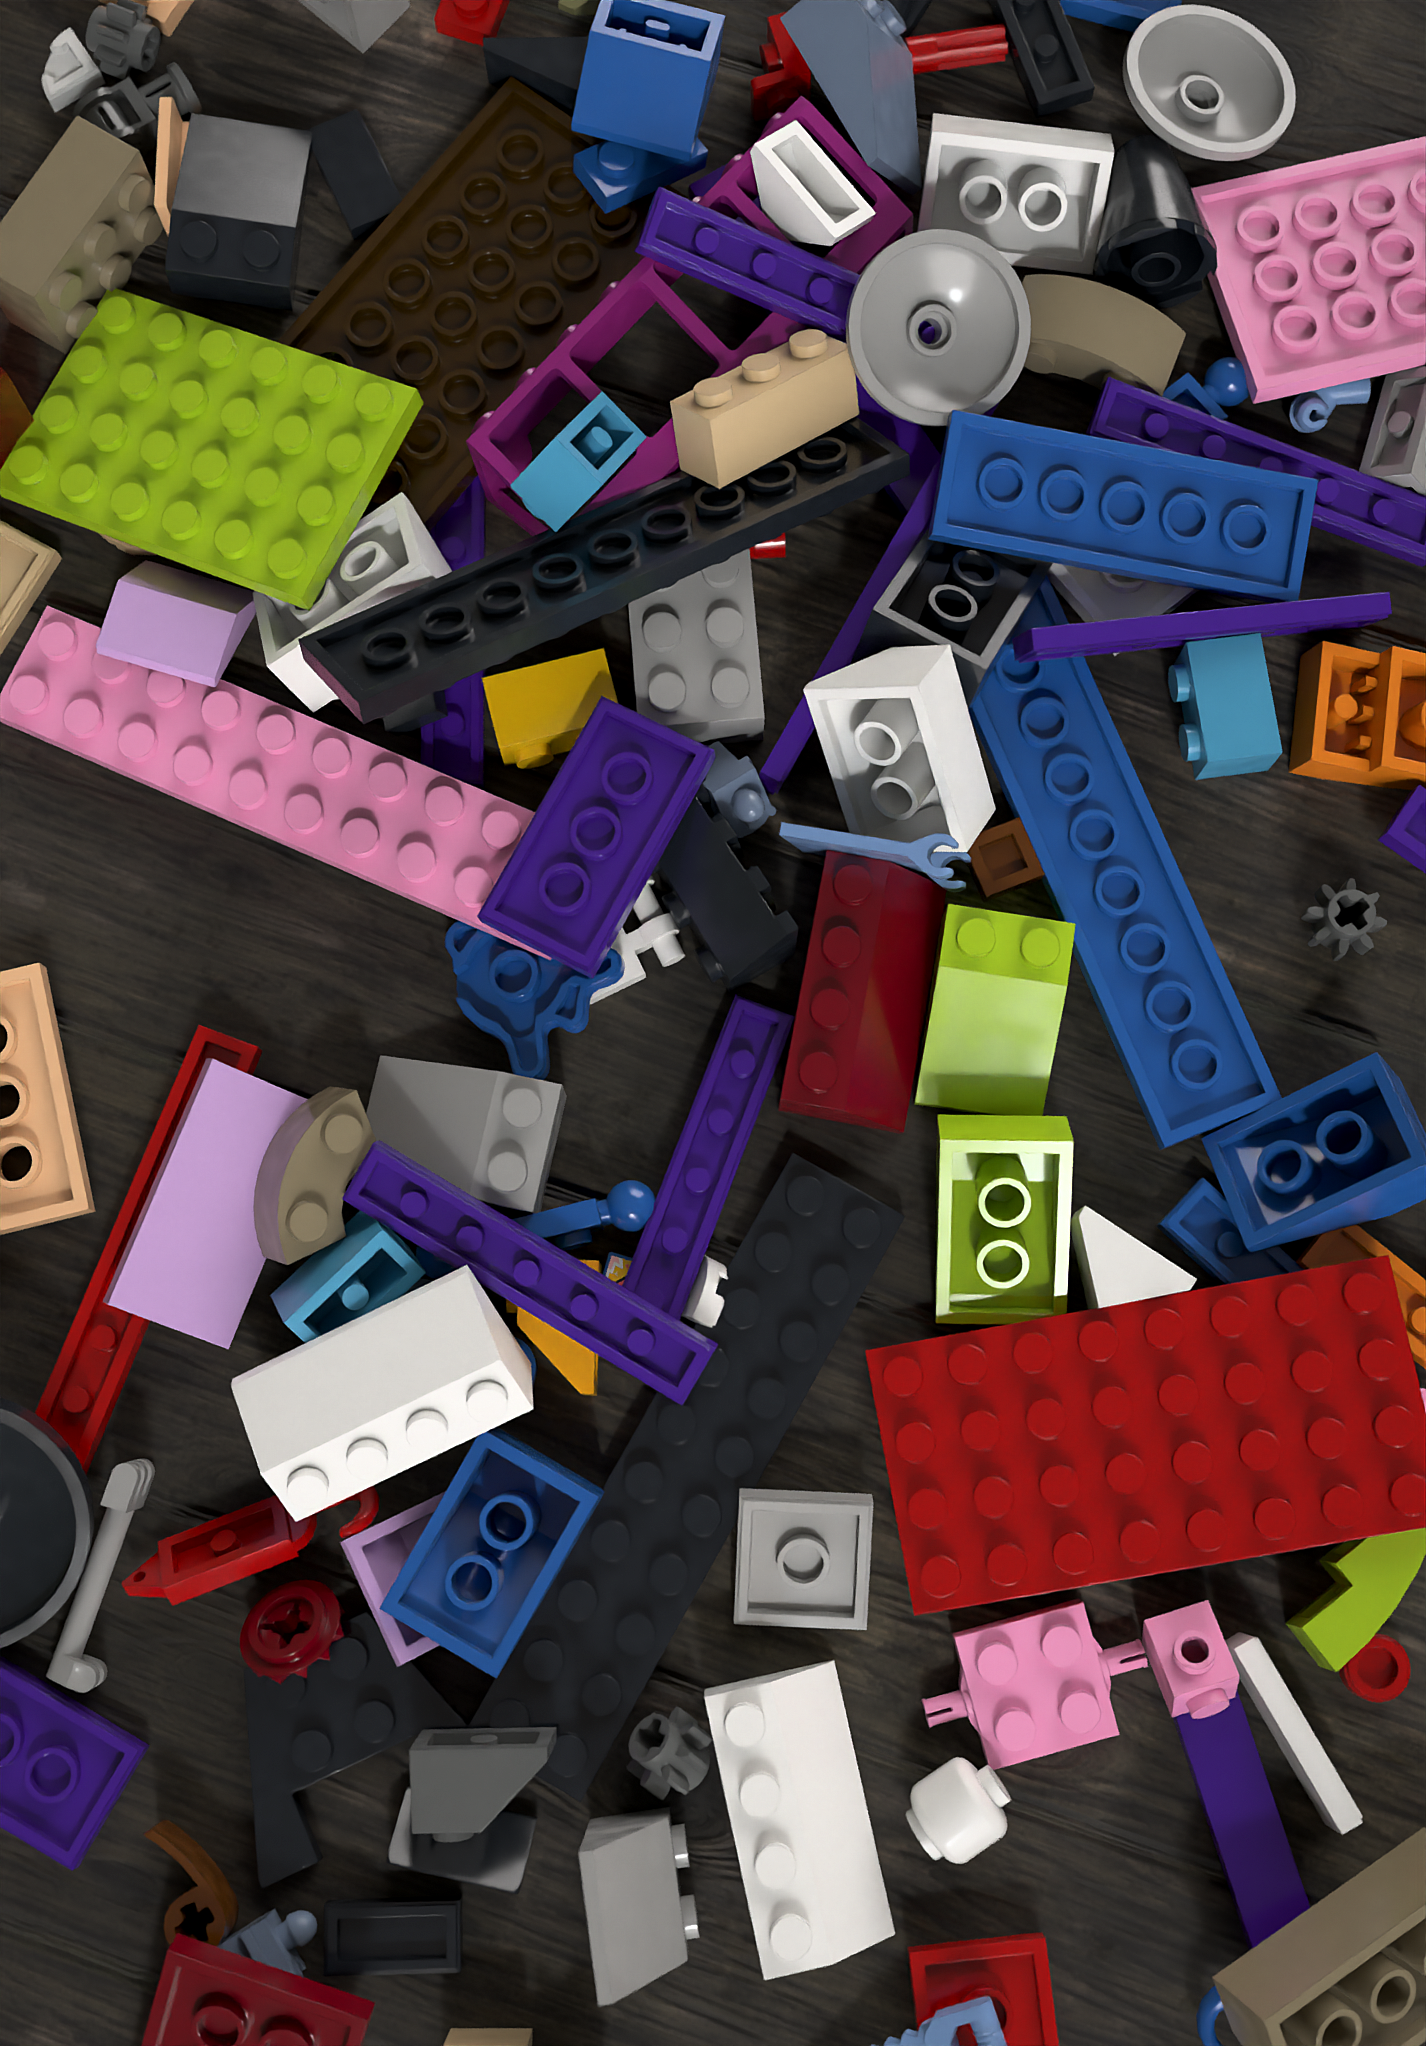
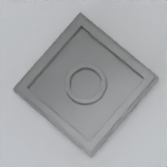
M739 1488L734 1624L867 1630L873 1519L872 1494Z

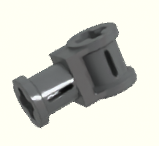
M172 62L166 66V74L139 89H136L131 79L127 78L111 88L104 87L90 91L75 105L73 119L78 115L139 150L142 158H144L148 151L157 147L160 97H173L180 116L188 112L199 114L203 110L185 74L177 63ZM99 108L104 109L106 114L101 116L98 112Z

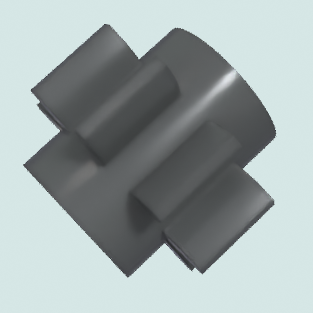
M118 0L117 5L108 2L107 7L98 6L93 11L87 26L86 45L90 51L94 52V58L101 60L100 71L125 80L129 77L130 72L137 75L139 70L147 72L152 68L159 52L160 31L158 27L152 25L153 20L146 18V6L131 0Z
M1353 878L1348 879L1341 886L1337 894H1335L1330 886L1322 885L1314 893L1315 899L1321 907H1309L1301 914L1302 920L1312 923L1314 936L1311 937L1308 945L1312 947L1320 943L1326 948L1332 949L1331 956L1333 961H1338L1342 958L1350 945H1352L1357 953L1364 955L1374 947L1372 939L1366 932H1378L1387 925V920L1376 916L1374 903L1377 902L1380 895L1378 892L1367 895L1362 891L1356 890V882ZM1346 912L1353 922L1341 927L1337 924L1335 917Z
M675 1707L669 1719L654 1712L644 1718L632 1732L629 1741V1752L633 1760L627 1765V1770L641 1780L640 1785L661 1800L666 1797L670 1787L686 1795L690 1790L698 1786L707 1774L710 1756L705 1747L712 1741V1736L698 1726V1721L680 1707Z

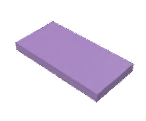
M207 1058L103 1302L229 1349L266 1260V1257L262 1255L254 1225V1190L258 1171L265 1152L278 1129L308 1099L217 1060Z

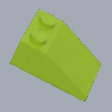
M953 904L947 905L941 919L914 1104L980 1115H1043L1067 991L1075 923Z
M937 1114L936 1323L1007 1325L1067 1314L1074 1144L1067 1116Z

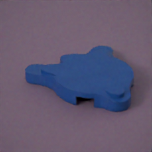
M461 921L455 922L445 936V947L452 957L453 972L457 975L458 997L456 1001L462 1012L485 1034L502 1041L508 1052L514 1075L544 1080L550 1070L547 1038L550 1030L560 1027L570 1033L583 1031L589 1020V1006L592 994L599 989L617 983L623 977L625 971L624 959L612 948L608 951L595 977L592 979L553 958L548 960Z

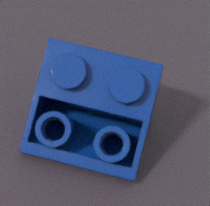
M600 0L589 33L571 131L690 162L718 72L725 15L668 0Z

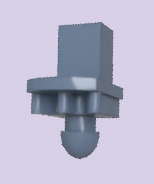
M717 741L708 746L714 749L716 758L702 783L711 799L709 808L712 815L720 813L727 819L737 837L741 838L755 832L765 823L769 815H775L777 810L770 803L751 759L745 756L738 760Z
M274 1908L225 1938L216 1947L303 1977L302 1971L306 1969V1966L295 1947L298 1945L303 1947L313 1939L317 1931V1921L312 1913L302 1910L288 1914L286 1920L282 1922Z

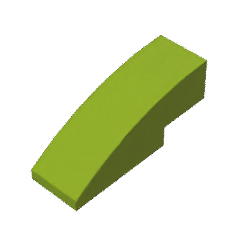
M1426 1528L1341 1542L1319 1560L1335 1583L1288 1620L1286 1625L1320 1667L1338 1672L1372 1639L1396 1609L1419 1571L1425 1557Z

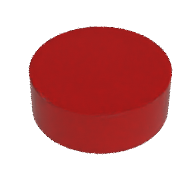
M1376 1633L1338 1672L1345 1687L1354 1695L1371 1702H1387L1396 1698L1404 1691L1410 1679L1411 1668L1408 1655L1401 1644L1387 1635Z

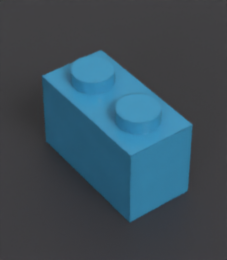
M602 391L546 446L512 482L510 487L522 498L524 505L534 516L544 520L557 532L647 437Z
M1261 633L1186 642L1174 665L1169 667L1168 681L1173 702H1181L1185 724H1181L1179 728V746L1183 760L1185 762L1192 761L1195 780L1268 771L1283 751Z
M361 1210L344 1225L345 1238L314 1253L270 1295L283 1323L305 1343L400 1298L426 1273L409 1246L389 1227Z

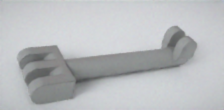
M141 1458L119 1464L111 1473L100 1505L107 1507L46 1674V1677L78 1692H87L104 1682L107 1677L106 1664L100 1659L83 1654L134 1510L144 1506L152 1484L155 1467L148 1459Z

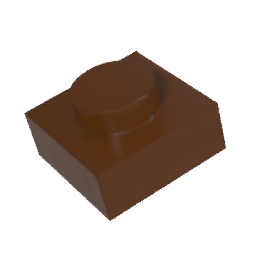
M1020 817L981 832L968 852H966L971 857V862H966L983 903L1040 881L1044 876V871Z

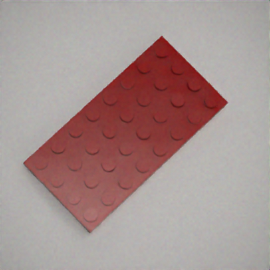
M1389 1255L865 1350L914 1616L1426 1528V1410Z

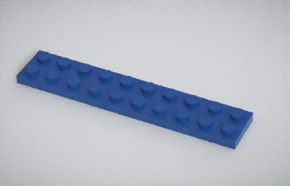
M1046 576L987 682L969 709V715L1015 819L1020 817L1044 871V876L1041 880L1059 921L1076 924L1072 948L1073 953L1157 1145L1162 1150L1254 1113L1282 1099L1084 656L1019 663V660L1015 661L1013 638L1031 628L1069 624L1049 578Z

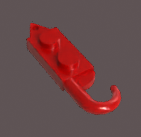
M373 1485L297 1522L277 1495L158 1541V1551L128 1576L121 1585L128 1596L168 1598L171 1605L174 1606L298 1557V1551L305 1547L314 1535L317 1525V1513L348 1501H358L360 1503L358 1514L340 1528L339 1535L343 1539H348L362 1532L372 1523L378 1513L379 1495Z

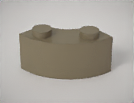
M1025 275L1022 286L1026 293L1031 317L1030 345L1024 363L1027 369L1037 373H1057L1076 378L1098 388L1100 391L1103 383L1110 377L1162 397L1186 333L1175 322L1144 301L1098 282L1064 275Z
M330 1086L315 1094L286 1119L271 1140L262 1159L254 1190V1225L263 1257L289 1265L346 1237L342 1217L344 1201L342 1197L345 1194L346 1186L359 1165L362 1164L373 1142H376L357 1090Z

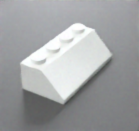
M468 1265L233 1378L231 1388L260 1473L296 1522L533 1409L531 1362Z
M834 1660L704 1689V1699L764 1980L835 1964L895 1935Z

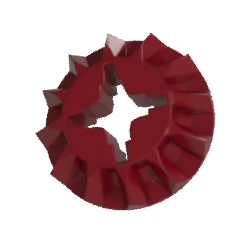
M297 1580L285 1583L262 1597L246 1617L240 1634L242 1657L258 1677L265 1675L279 1684L290 1674H297L307 1678L309 1665L318 1658L330 1660V1644L344 1637L340 1618L345 1611L332 1590L320 1582ZM302 1622L307 1629L305 1633L295 1634L291 1643L287 1644L281 1636L284 1633L294 1632L298 1623Z

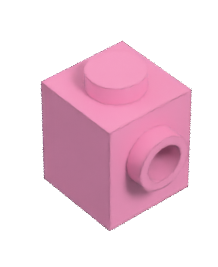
M1206 1600L1144 1620L1142 1644L1171 1717L1189 1712L1191 1718L1200 1719L1226 1709L1230 1705L1228 1699L1236 1696L1240 1676L1209 1601Z

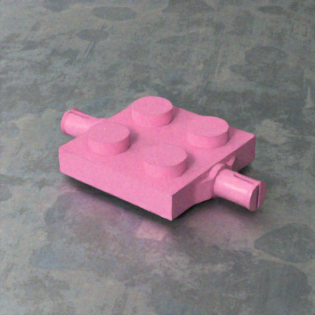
M1078 1598L952 1633L960 1663L959 1690L921 1700L923 1709L926 1712L925 1716L929 1728L967 1716L979 1734L987 1765L995 1770L1120 1735L1110 1701V1676L1141 1667L1146 1668L1148 1667L1147 1658L1143 1655L1145 1651L1140 1639L1102 1650L1092 1636L1084 1603Z

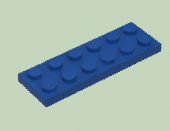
M952 410L947 420L928 540L1271 604L1293 602L1299 599L1318 479Z

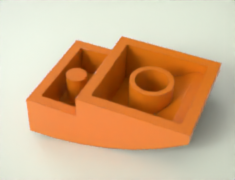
M1322 641L1302 654L1299 666L1289 773L1394 789L1413 790L1420 784L1426 789V653L1395 646L1388 648L1382 653H1376Z

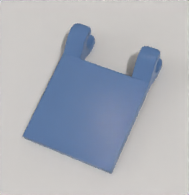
M781 822L779 835L803 853L826 856V851L831 850L886 860L907 870L926 873L940 887L947 891L960 892L966 888V883L963 881L947 880L953 876L954 871L947 868L946 865L955 859L970 863L971 857L966 852H936L932 854L937 847L942 845L958 849L959 843L950 835L935 833L911 843Z

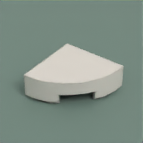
M69 27L63 31L50 46L52 53L46 63L44 75H42L43 89L55 113L105 84L101 72L72 29Z
M706 1255L704 1256L684 1308L683 1317L711 1328L713 1325L715 1326L725 1301L723 1297L715 1294L721 1279H728L725 1265Z

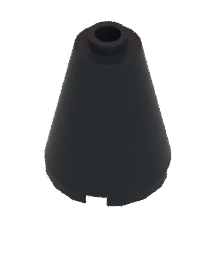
M1141 135L1125 142L1114 155L1094 262L1096 282L1128 293L1157 310L1174 307L1195 297L1202 291V280L1210 271L1214 276L1218 268L1217 246L1172 146L1158 136Z

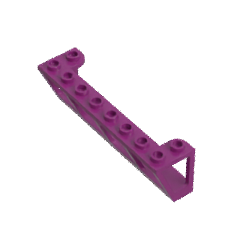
M800 96L785 113L779 112L769 120L761 137L755 143L797 120L812 138L813 134L875 201L876 204L872 209L876 214L873 219L844 237L823 258L861 275L871 260L884 248L907 235L913 234V213L808 100ZM753 146L744 155L738 154L729 161L723 170L721 179L703 197L697 196L691 200L734 220L740 216L748 226L791 244L753 203L759 196L750 154ZM641 255L639 263L621 282L615 281L604 290L597 306L579 325H571L563 332L556 344L555 350L537 368H530L522 374L514 387L513 393L496 411L485 413L473 427L471 436L466 440L487 500L531 536L548 530L547 527L507 496L512 490L522 500L510 485L531 462L532 448L528 434L572 388L588 404L602 392L586 374L656 301L719 366L710 378L719 377L741 366L747 357L766 353L788 342L793 334L812 328L772 312L736 350H730L670 288L683 273ZM672 418L654 436H646L647 438L635 449L636 455L578 516L683 471L679 465ZM542 520L551 529V527L544 520Z

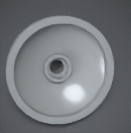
M1203 5L1169 7L1154 13L1143 21L1134 32L1126 48L1122 66L1123 80L1133 107L1145 124L1158 137L1182 152L1218 161L1248 159L1272 147L1280 139L1292 119L1295 109L1296 92L1291 71L1284 57L1260 30L1234 14Z
M931 229L919 231L893 242L878 253L866 266L858 278L849 300L846 315V342L849 357L858 379L869 395L880 406L903 420L919 425L947 426L948 416L952 410L982 415L994 407L1016 382L1024 366L1030 345L1031 317L1029 304L1022 283L1015 270L991 245L973 235L956 230ZM922 321L929 322L935 330L934 339L930 344L922 342L919 338L918 327Z

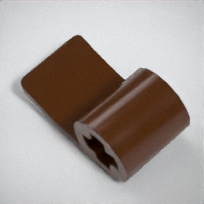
M163 1820L144 1832L143 1835L158 1844L177 1860L195 1881L192 1887L171 1903L165 1914L163 1929L166 1940L171 1945L176 1934L179 1933L217 1946L232 1932L238 1921L239 1904L237 1897L223 1872L207 1852L180 1827L169 1820ZM207 1906L213 1913L214 1920L208 1926L203 1924L197 1929L191 1922L190 1915L196 1909L199 1912Z

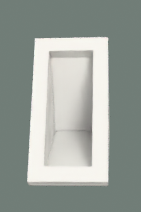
M797 120L755 143L751 149L750 154L762 212L788 240L832 246L869 223L875 216V211Z
M1087 1206L1075 1212L1070 1220V1231L1088 1310L1191 1290L1197 1280Z

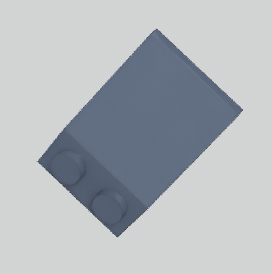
M800 0L780 18L867 165L913 196L922 188L912 54L900 36L907 29L903 19L888 0H883L882 2L880 0Z

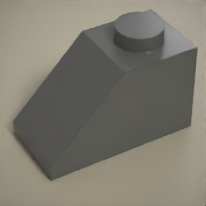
M556 1727L422 1730L409 1749L412 1834L432 1833L433 1839L436 1841L458 1842L471 1838L474 1833H481L547 1763L557 1741Z

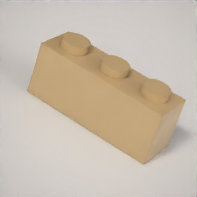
M815 329L799 331L793 334L788 342L766 353L751 355L744 359L741 366L719 377L704 379L698 382L693 390L670 401L680 469L719 489L859 415L856 375L849 357L847 344L826 336L823 331Z

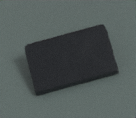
M408 1786L390 1843L386 1863L511 1894H519L525 1876L538 1817L503 1809L481 1833H474L471 1838L463 1841L440 1842L433 1839L432 1833L412 1834L411 1790Z

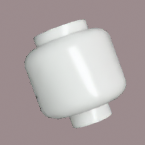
M956 1757L913 1786L910 1795L912 1808L906 1812V1817L917 1839L934 1860L944 1856L953 1863L963 1864L1006 1834L1007 1818L1002 1806L1010 1802L1011 1798L1005 1786L989 1765L978 1771L971 1762Z

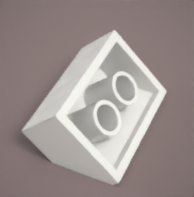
M933 113L917 232L931 229L956 230L973 235L988 243L1010 265L1092 275L1114 157L1111 134Z
M402 492L359 520L310 611L257 591L252 593L267 667L313 713L330 701L339 698L303 660L298 639L452 572L411 502Z
M950 645L891 647L809 682L803 690L849 833L911 843L931 834L944 833L950 835L959 843L958 849L942 845L933 852H968L996 808Z

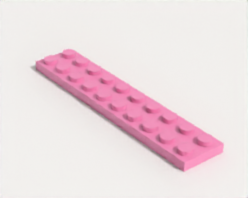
M50 606L46 607L0 693V722L548 960L552 959L482 923L477 917L535 812L222 679L219 680L216 687H211L98 654L96 643L101 628Z

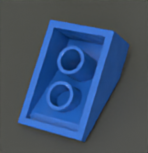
M1378 1052L1201 1138L1245 1246L1250 1252L1391 1216L1426 1199V1133L1400 1078Z
M498 1427L478 1435L379 1609L497 1678L552 1586L605 1491Z

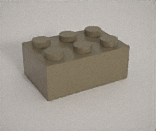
M78 115L0 222V307L9 322L66 355H69L78 338L97 314L98 310L96 307L107 289L113 292L115 288L121 290L130 277L133 263L146 245H151L158 239L164 227L154 205L155 186L139 150Z

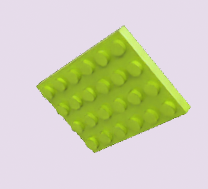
M116 288L113 292L107 289L96 307L98 310L97 314L76 341L0 470V495L5 499L310 611L424 403L418 390Z

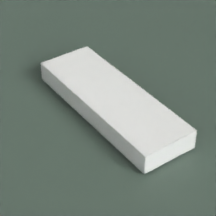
M1238 1632L1225 1640L1241 1682L1324 1824L1343 1835L1363 1823L1361 1820L1363 1818L1362 1814L1259 1639Z

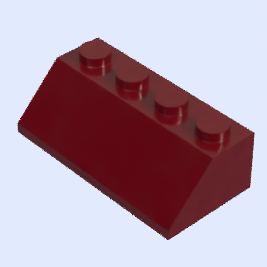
M831 850L826 851L778 1111L895 1133H904L947 890L940 887L937 883L890 861Z

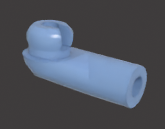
M1370 378L1297 394L1290 404V422L1300 432L1310 433L1320 430L1328 422L1326 419L1336 405L1363 404L1368 402L1371 390Z

